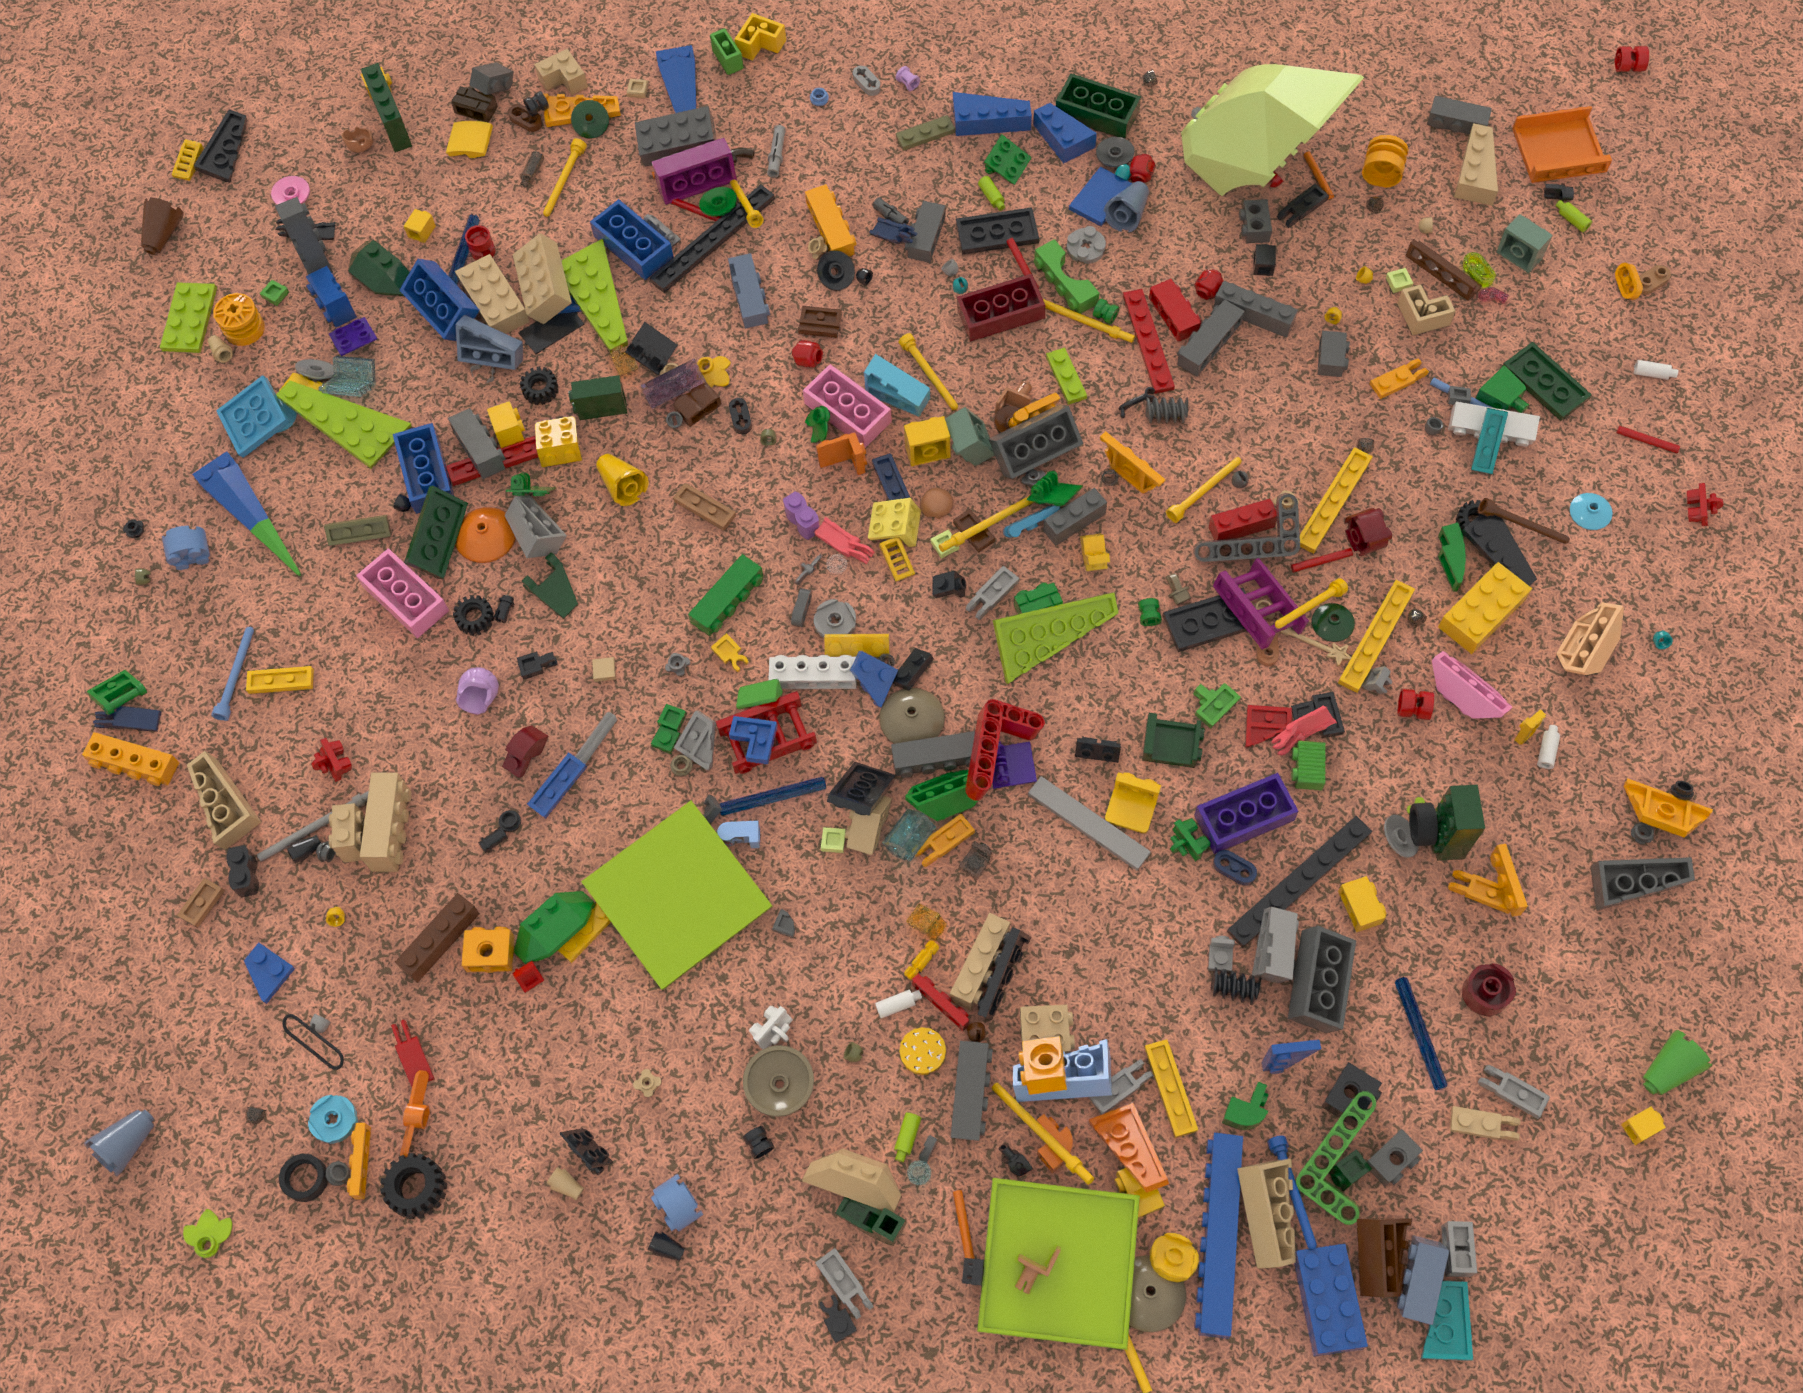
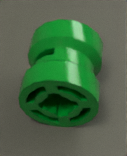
M1101 298L1094 308L1093 316L1097 319L1102 318L1105 323L1112 325L1119 314L1120 307L1115 304L1110 305L1107 300Z
M1146 598L1138 602V609L1141 612L1140 624L1142 626H1156L1162 622L1161 614L1158 612L1160 609L1158 599Z

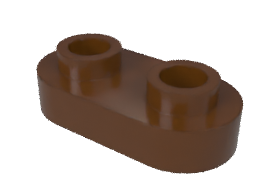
M522 104L512 105L508 109L510 121L529 132L541 129L543 122L539 114L532 117Z

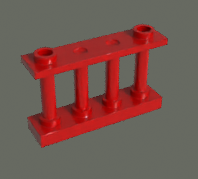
M798 691L779 697L775 702L758 705L715 721L720 737L725 735L729 738L737 761L732 762L735 774L748 773L753 767L761 765V763L747 762L739 740L730 739L729 733L734 716L777 722L775 738L778 745L772 747L769 761L801 749L803 751L809 750L817 743L815 732L807 734L797 711L802 706ZM785 712L790 714L799 736L788 742L777 719L778 715Z

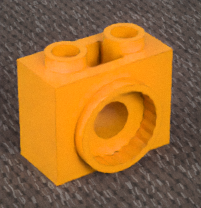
M474 927L472 930H464L462 967L466 972L487 973L512 971L515 940L512 931L507 927H495L494 930ZM493 949L490 956L484 957V953L487 950Z
M1060 1036L1022 1041L1023 1051L1019 1052L1020 1065L1024 1066L1025 1071H1020L1022 1086L1027 1085L1029 1095L1067 1090L1064 1055Z

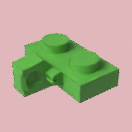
M1226 683L1217 691L1213 689L1209 691L1200 684L1193 693L1200 700L1199 704L1201 705L1195 712V716L1211 729L1240 700L1241 696Z

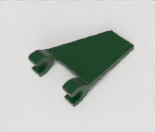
M550 552L545 557L547 560L546 564L555 571L539 586L528 575L521 582L526 590L533 593L564 619L578 605V602L562 563Z

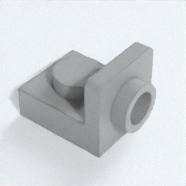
M1227 936L1211 938L1209 943L1208 971H1214V968L1217 967L1218 972H1221L1222 969H1226L1227 973L1232 972L1235 940H1231Z

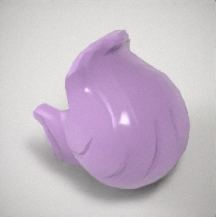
M481 667L470 668L465 671L458 683L456 698L458 707L476 715L486 712L487 707L496 698L499 684L495 675Z

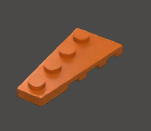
M1133 1103L1089 1119L1092 1128L1146 1193L1169 1185L1168 1178Z

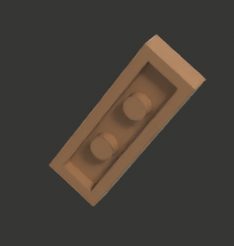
M684 483L673 497L675 503L723 531L736 517L735 511L687 483Z

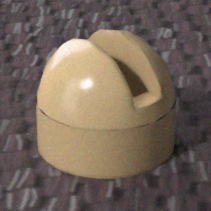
M1432 217L1423 218L1419 222L1418 228L1422 233H1432Z

